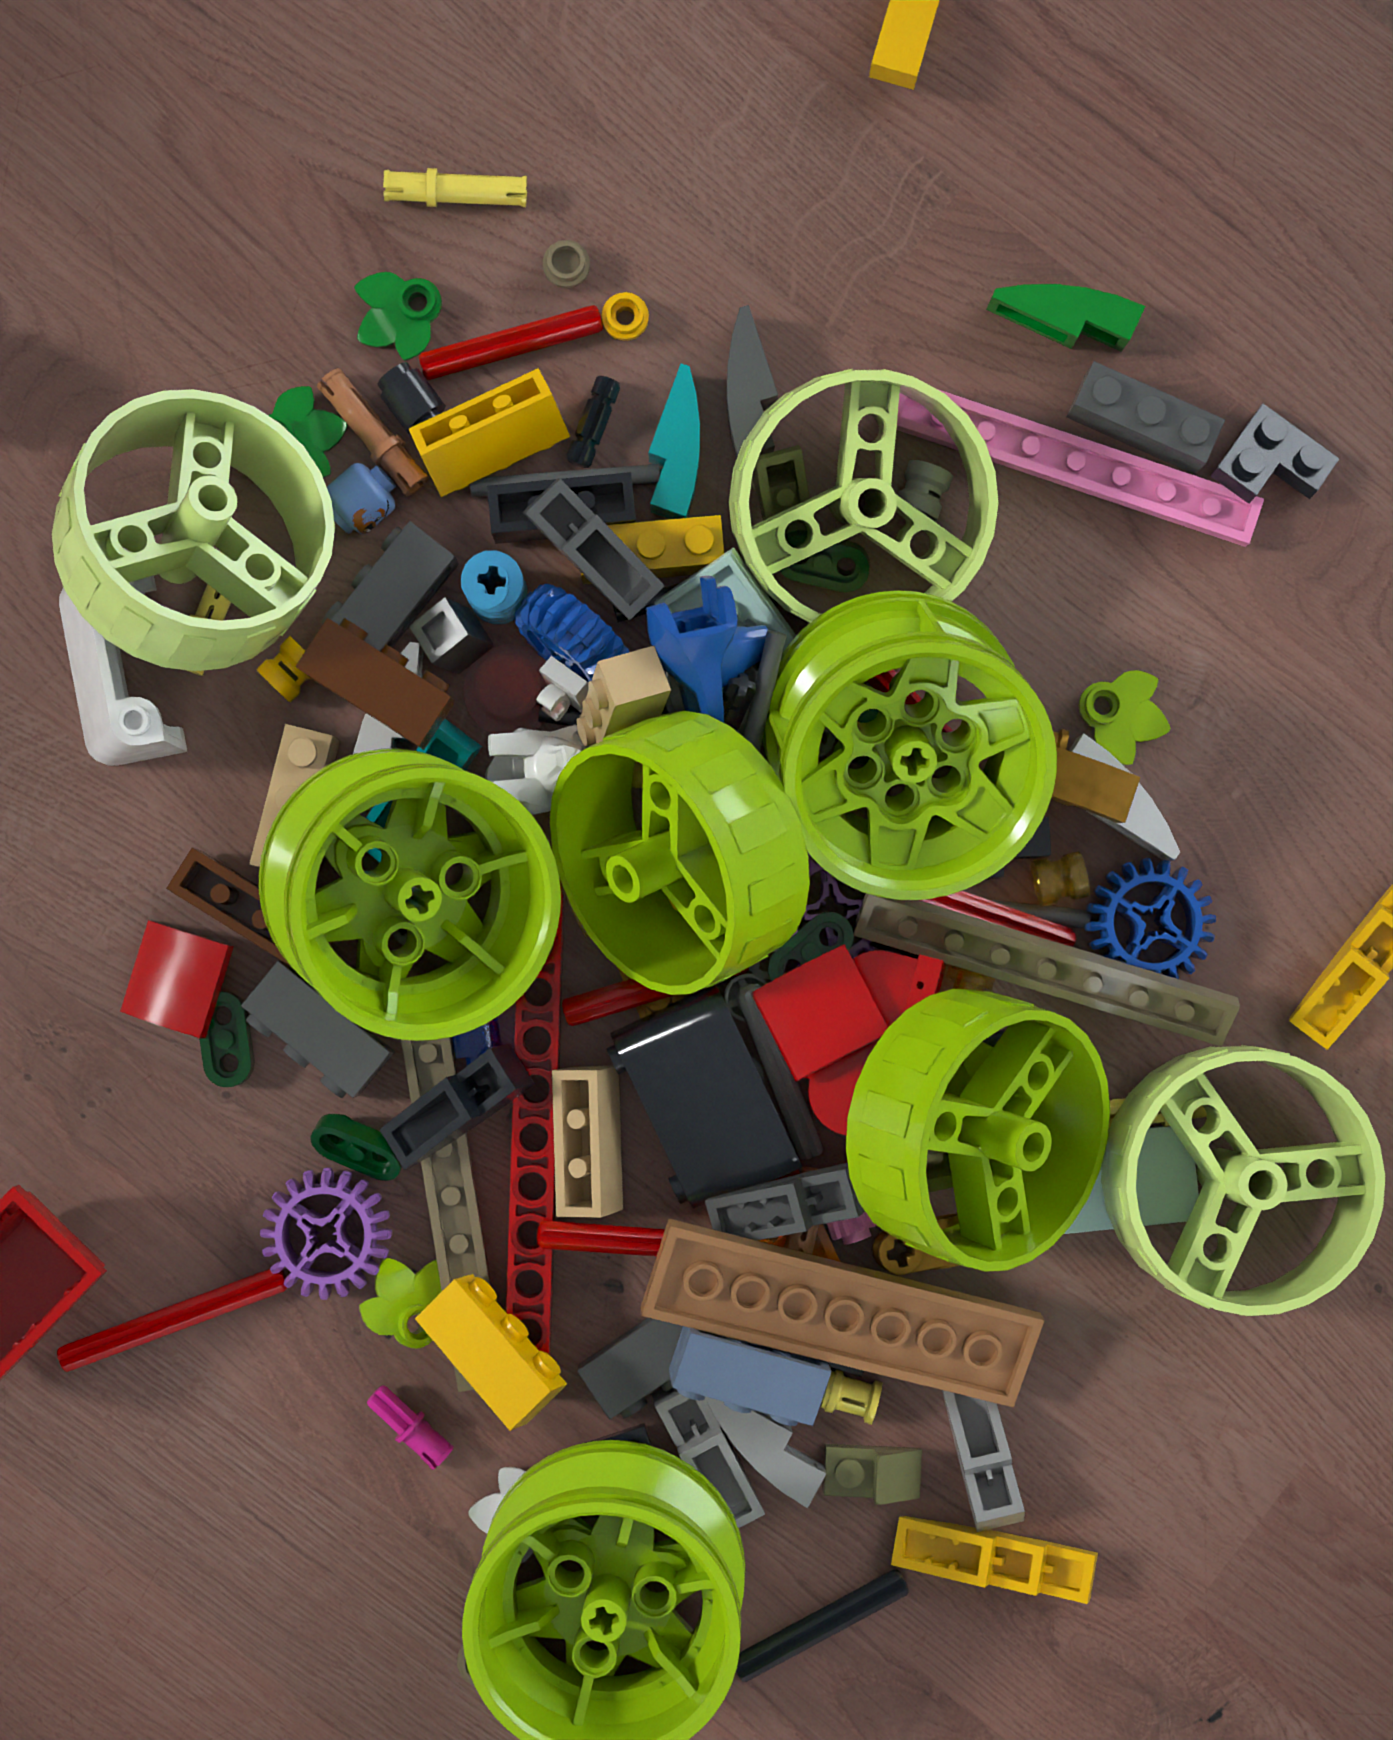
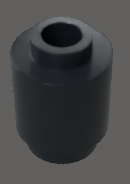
M408 362L400 363L390 369L377 383L382 391L381 399L408 434H411L409 428L441 414L446 407L418 368L412 369Z

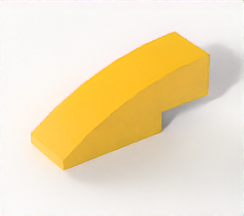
M890 0L871 63L870 78L914 90L940 0Z

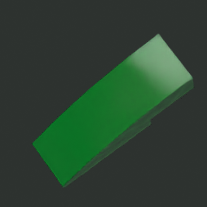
M1023 284L996 288L986 310L1072 349L1081 333L1122 352L1130 341L1146 306L1115 294L1087 287L1061 284Z

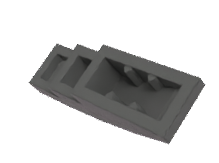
M848 1162L754 1185L705 1200L713 1230L756 1241L805 1232L812 1226L857 1218L865 1212L859 1204L851 1183Z

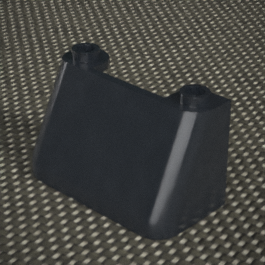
M716 985L697 991L668 1005L664 1009L655 1011L610 1033L615 1045L606 1048L618 1075L627 1071L676 1173V1175L669 1177L668 1180L680 1204L689 1201L694 1209L705 1205V1200L708 1198L766 1183L802 1168L794 1147Z

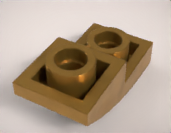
M1056 747L1057 773L1051 799L1066 806H1077L1116 823H1125L1141 777L1095 759Z

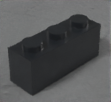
M631 472L562 479L606 525L636 523ZM556 479L487 486L491 534L495 544L548 539L522 512Z

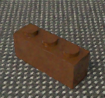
M327 618L295 667L422 750H425L455 703L452 697L446 694L450 685L425 670L421 677L408 670L405 666L409 659L384 644L381 651L372 647L364 641L368 633L346 618L342 620L340 625Z
M192 847L166 889L288 964L273 942L265 924L260 903L259 886L207 853Z

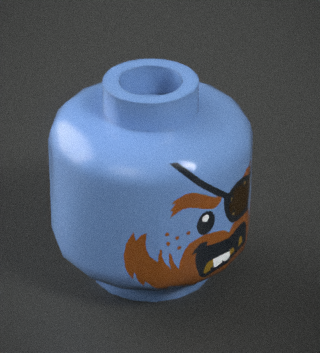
M354 463L327 486L332 500L334 521L348 534L353 530L360 534L370 532L395 509V500L390 492L396 485L378 465L370 470L361 463Z

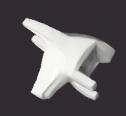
M577 725L552 732L518 728L513 733L490 734L488 736L489 755L494 756L486 770L485 779L510 793L531 814L551 811L552 795L559 774L573 756L589 746L583 745Z

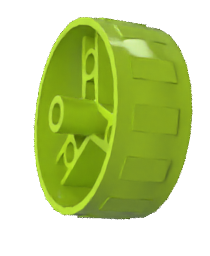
M690 711L667 713L659 717L645 719L602 738L603 741L587 747L569 760L559 774L551 801L550 831L552 851L556 860L559 877L571 907L589 937L602 953L628 977L649 989L669 995L692 994L700 989L708 988L769 957L767 954L782 947L797 931L806 911L810 886L808 852L801 823L790 797L785 794L784 786L771 765L752 743L732 727L706 714ZM636 761L643 764L642 830L638 831L636 830L633 818L631 796L633 770ZM669 900L672 902V904L676 907L677 910L673 909Z
M950 989L930 995L916 1003L885 1030L869 1054L855 1085L847 1119L846 1154L849 1177L859 1204L872 1222L892 1237L905 1241V1245L947 1262L984 1272L1010 1270L1031 1262L1052 1247L1073 1224L1087 1202L1101 1170L1108 1141L1110 1102L1108 1082L1100 1055L1087 1034L1070 1019L1055 1012L1038 1008L1033 1003L990 991ZM1008 1026L960 1096L945 1091L948 1083L965 1058L983 1040L1003 1027ZM928 1150L948 1152L959 1223L943 1230L937 1223L929 1200L926 1176Z

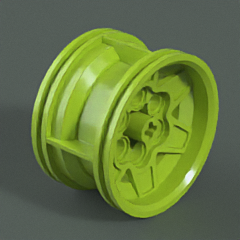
M899 590L877 592L845 601L821 614L803 628L782 653L763 735L764 750L768 763L775 771L784 786L785 794L790 797L801 823L808 853L833 877L854 889L877 897L894 900L932 899L965 890L992 876L1007 865L1032 838L1048 809L1055 785L1057 751L1052 725L1043 704L1030 684L1015 668L1014 663L996 636L975 615L949 600L931 594ZM901 668L900 672L892 678L888 692H881L863 684L868 679L883 672ZM958 675L974 684L983 692L986 698L966 701L956 698ZM916 690L926 691L924 698L920 702L912 705L904 703L910 693ZM865 710H879L874 720L867 723L857 721L860 714ZM962 719L961 725L953 732H942V728L948 721ZM827 727L839 741L835 745L833 754L818 764L820 742L824 729ZM856 757H870L863 767L858 769L848 768L851 761ZM988 758L985 768L982 771V769L979 767L980 761ZM945 765L952 766V769L946 776L932 778L933 773L939 767ZM896 784L906 785L900 794L896 796L886 795L887 790L891 786ZM866 807L868 819L859 817L850 811Z

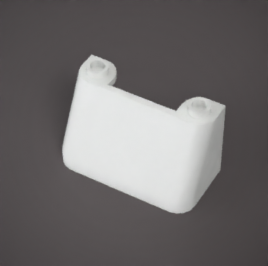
M154 575L129 582L132 587L142 594L157 590ZM63 587L59 596V607L88 753L98 762L108 766H118L187 752L183 728L170 727L163 724L159 709L151 701L142 697H129L120 648L107 641L81 616Z

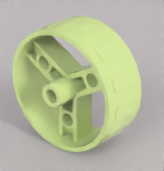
M848 369L820 376L781 396L762 413L754 428L743 441L733 467L729 497L732 533L743 561L762 589L779 603L784 610L809 623L822 613H818L799 603L778 584L772 575L773 573L857 533H861L933 584L924 593L952 602L966 589L984 562L994 537L999 504L996 471L986 443L969 416L945 393L913 376L886 369ZM845 384L836 485L751 526L749 496L752 473L764 443L779 421L801 401L828 387ZM900 393L924 406L938 419L959 450L967 473L969 492L966 530L962 540H959L896 495L891 487ZM865 415L875 418L879 425L878 436L870 443L865 442L858 434L859 421ZM857 450H873L875 452V478H852ZM863 493L865 497V506L863 510L860 512L858 507V499L860 495ZM828 505L835 519L846 525L821 534L819 524L814 519V513ZM896 511L905 519L906 524L899 530L894 540L875 528L887 524L893 518ZM800 520L807 528V538L802 545L793 548L785 539V529L792 521ZM922 530L929 536L930 548L924 556L918 558L911 551L910 541L916 532Z
M189 389L160 391L133 399L110 413L91 433L87 443L83 444L59 494L61 498L56 506L52 529L54 562L65 592L81 616L107 641L133 657L165 668L203 671L223 669L252 659L274 644L280 636L284 635L317 591L315 588L321 581L332 556L335 523L332 500L322 474L304 446L279 422L254 406L223 394ZM162 446L173 447L167 505L90 525L86 513L84 486L86 477L96 467L116 455L135 449ZM230 466L248 476L269 497L282 516L293 543L296 568L232 518L237 508V495L234 488L229 484ZM163 533L161 540L157 544L154 536ZM159 574L170 583L182 584L191 581L197 575L251 618L219 621L191 617L161 606L137 591L129 582Z
M1246 1045L1230 1047L1210 1046L1171 1059L1151 1071L1127 1095L1113 1118L1108 1132V1141L1102 1161L1101 1184L1106 1212L1115 1233L1140 1268L1163 1284L1164 1288L1203 1307L1239 1315L1255 1316L1281 1314L1309 1305L1335 1289L1358 1266L1374 1239L1383 1211L1385 1171L1380 1143L1368 1115L1350 1091L1325 1070L1298 1057L1290 1056V1053ZM1261 1061L1287 1073L1311 1094L1323 1110L1337 1142L1256 1150L1204 1072L1234 1062ZM1203 1106L1207 1113V1119L1203 1127L1196 1130L1192 1124V1115L1198 1107ZM1159 1111L1197 1164L1198 1181L1202 1186L1168 1265H1166L1151 1244L1140 1217L1136 1193L1138 1158L1147 1130ZM1222 1135L1234 1151L1223 1148L1211 1150L1209 1143ZM1316 1160L1319 1172L1316 1179L1309 1183L1306 1177V1170L1309 1164ZM1275 1163H1284V1172ZM1339 1197L1331 1223L1317 1247L1296 1268L1271 1283L1248 1290L1225 1291L1261 1210L1272 1209L1281 1202ZM1223 1198L1238 1203L1225 1227L1216 1224V1218ZM1215 1234L1218 1239L1217 1249L1212 1255L1206 1257L1203 1251L1204 1242L1207 1237Z

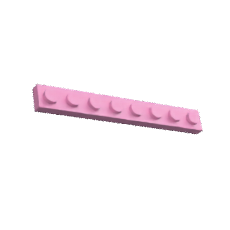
M941 391L969 416L984 439L991 460L994 463L1244 547L1250 544L1264 502L1263 498L1256 496L1248 504L1221 484ZM901 393L899 394L896 430L958 450L956 444L938 419L918 402Z

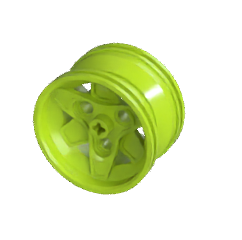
M383 748L363 751L332 762L313 774L292 793L277 814L266 837L259 868V896L265 924L273 942L288 964L337 1012L366 1030L396 1039L424 1041L453 1037L476 1029L502 1014L527 991L538 976L553 946L559 923L561 889L556 860L549 841L532 814L515 797L493 782L463 770L434 755L416 750ZM393 800L384 828L359 815L373 806ZM445 805L450 806L461 814L475 831L448 837ZM379 848L382 854L379 865L374 870L363 871L361 862L364 854L369 849ZM323 857H325L341 877L315 890L320 864ZM461 863L463 866L462 878L456 884L447 886L445 883L446 871L453 864ZM491 879L490 901L484 920L481 922L467 899L475 895L478 889ZM398 929H406V943L400 949L389 950L388 940L390 935ZM358 939L356 968L344 962L328 942ZM424 949L449 961L431 972L406 978L412 965L422 956Z
M604 1440L577 1444L545 1457L521 1475L507 1491L492 1518L483 1546L482 1558L474 1573L463 1613L462 1640L468 1671L476 1690L493 1716L519 1740H689L699 1732L723 1703L732 1685L740 1653L745 1555L739 1528L726 1501L710 1481L690 1464L662 1449L631 1441ZM598 1515V1518L592 1528L579 1516ZM654 1528L673 1539L654 1543ZM531 1548L542 1566L545 1576L517 1586L519 1565L528 1549ZM565 1560H573L578 1562L583 1569L571 1572L564 1569L560 1563ZM650 1581H658L663 1583L667 1590L655 1593L649 1591L644 1584ZM698 1590H702V1610L693 1630L674 1608L685 1598ZM535 1637L565 1639L566 1664L549 1653ZM595 1640L604 1643L608 1648L601 1651L593 1650L586 1645V1642ZM626 1655L654 1666L638 1673L614 1676Z

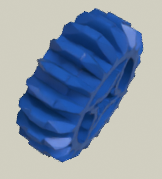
M546 583L539 585L533 592L530 591L520 602L522 605L514 612V620L519 628V632L526 638L527 643L537 651L539 656L543 657L546 661L553 656L588 683L592 681L598 661L630 652L623 645L622 639L612 631L611 626L607 625L600 618V615L595 614L588 608L587 604L577 600L573 594H567L561 587H555Z
M1150 858L1141 859L1139 874L1131 862L1122 864V873L1125 880L1114 871H1111L1105 877L1113 889L1110 891L1103 886H1096L1093 893L1104 900L1103 905L1097 903L1087 904L1086 911L1099 915V922L1086 923L1085 930L1090 932L1099 930L1101 938L1089 942V948L1095 950L1105 946L1108 952L1102 955L1104 957L1161 974L1163 972L1164 975L1179 979L1176 966L1184 973L1192 974L1195 972V967L1188 957L1191 955L1195 959L1205 960L1208 954L1197 944L1199 941L1213 942L1215 938L1214 934L1202 931L1203 924L1215 923L1216 916L1212 914L1202 915L1200 908L1210 905L1212 899L1210 896L1195 898L1194 893L1203 885L1199 879L1188 883L1186 886L1183 884L1188 874V869L1185 867L1178 868L1170 877L1171 864L1169 860H1161L1157 866L1156 873H1154L1153 863ZM1149 883L1163 887L1160 894L1154 896L1147 906L1138 904L1135 901L1130 902L1123 897L1127 891L1138 884ZM1175 897L1181 903L1185 913V935L1181 934L1182 931L1171 920V910L1176 903L1173 901ZM1115 910L1120 912L1119 915L1130 926V935L1126 941L1127 947L1125 950L1120 945L1115 934ZM1153 910H1157L1154 922L1163 932L1149 931L1148 936H1144L1146 923L1141 920V916L1138 914L1150 915L1153 914ZM1154 940L1177 948L1171 956L1160 962L1147 963L1137 959L1141 951L1146 950Z

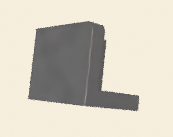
M446 597L409 626L431 663L456 674L464 671L494 646L473 611Z

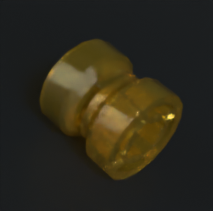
M1079 851L1064 854L1057 861H1050L1047 858L1031 861L1033 885L1041 907L1057 904L1059 899L1064 897H1070L1073 900L1089 897L1090 887L1087 870Z

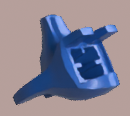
M708 575L700 577L702 607L675 613L670 612L666 603L646 607L648 635L651 645L656 649L663 670L678 682L684 710L706 714L724 723L722 687L727 685L729 678H737L739 673H743L761 660L768 629L765 625L738 627L736 606L731 589L725 585L717 587L715 578Z

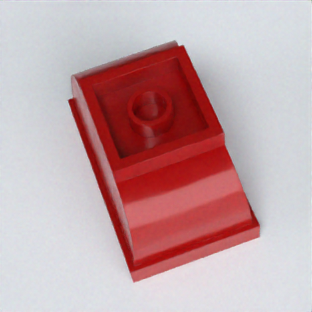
M875 950L862 953L853 958L887 1027L908 1008L930 995L939 993L946 970V964L943 960L919 954L918 959L893 952ZM879 1040L805 1077L810 1079L808 1096L811 1108L819 1121L830 1130L847 1136V1119L855 1085L869 1054Z
M20 1185L13 1186L0 1199V1381L107 1272L104 1268L105 1264L32 1192L25 1191Z

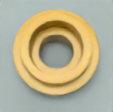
M622 292L613 295L604 304L602 323L607 333L613 338L622 341L633 340L639 337L647 328L649 321L648 308L639 296L633 293ZM622 311H629L634 315V320L628 325H622L617 321V315Z

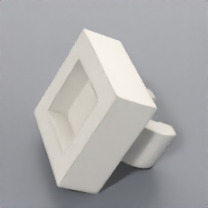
M551 656L539 670L547 686L540 692L536 700L543 705L542 711L558 721L564 716L570 705L582 712V702L586 699L589 688L586 680Z

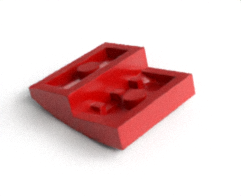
M148 920L120 1012L193 1037L206 1039L234 946Z
M845 944L791 970L751 993L796 1082L879 1040L888 1028Z

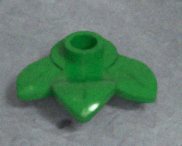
M379 272L367 276L354 286L360 298L371 307L358 330L357 340L360 343L375 348L389 347L395 344L403 361H408L418 356L426 349L431 340L430 323L439 316L442 308L440 292L432 282L422 278L404 281L392 272ZM416 297H424L427 300L426 307L420 311H415L410 307L411 301Z
M310 386L288 389L278 397L273 413L268 416L279 422L304 446L320 470L322 477H328L331 475V467L324 452L331 450L341 441L348 425L346 421L334 413L314 409V394Z

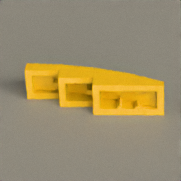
M1393 884L1340 948L1289 1018L1292 1024L1326 1050L1331 1047L1390 978L1388 973L1393 969Z
M900 1516L891 1565L984 1588L988 1585H993L1034 1596L1043 1593L1088 1604L1091 1598L1098 1553L998 1531L985 1530L977 1532L975 1527Z

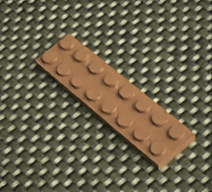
M668 1219L640 1307L641 1315L644 1317L1009 1407H1014L1045 1321L1041 1313L673 1219Z

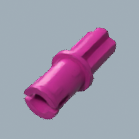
M380 1386L369 1397L367 1401L368 1406L398 1434L395 1441L398 1443L403 1441L432 1470L439 1466L453 1450L454 1446L436 1432L424 1419V1412L419 1411L415 1414L388 1387Z

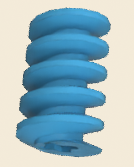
M497 550L483 551L474 555L465 564L461 574V588L474 613L479 618L493 625L507 624L514 620V612L522 605L520 602L528 594L523 574L515 560L508 554ZM501 581L504 587H497L495 594L489 595L487 589H494L496 582Z

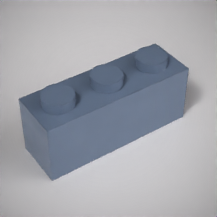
M683 1326L669 1367L672 1387L689 1399L702 1401L705 1397L723 1401L725 1406L740 1413H751L752 1410L770 1414L773 1420L784 1425L796 1426L800 1422L813 1426L831 1375V1369L827 1361Z

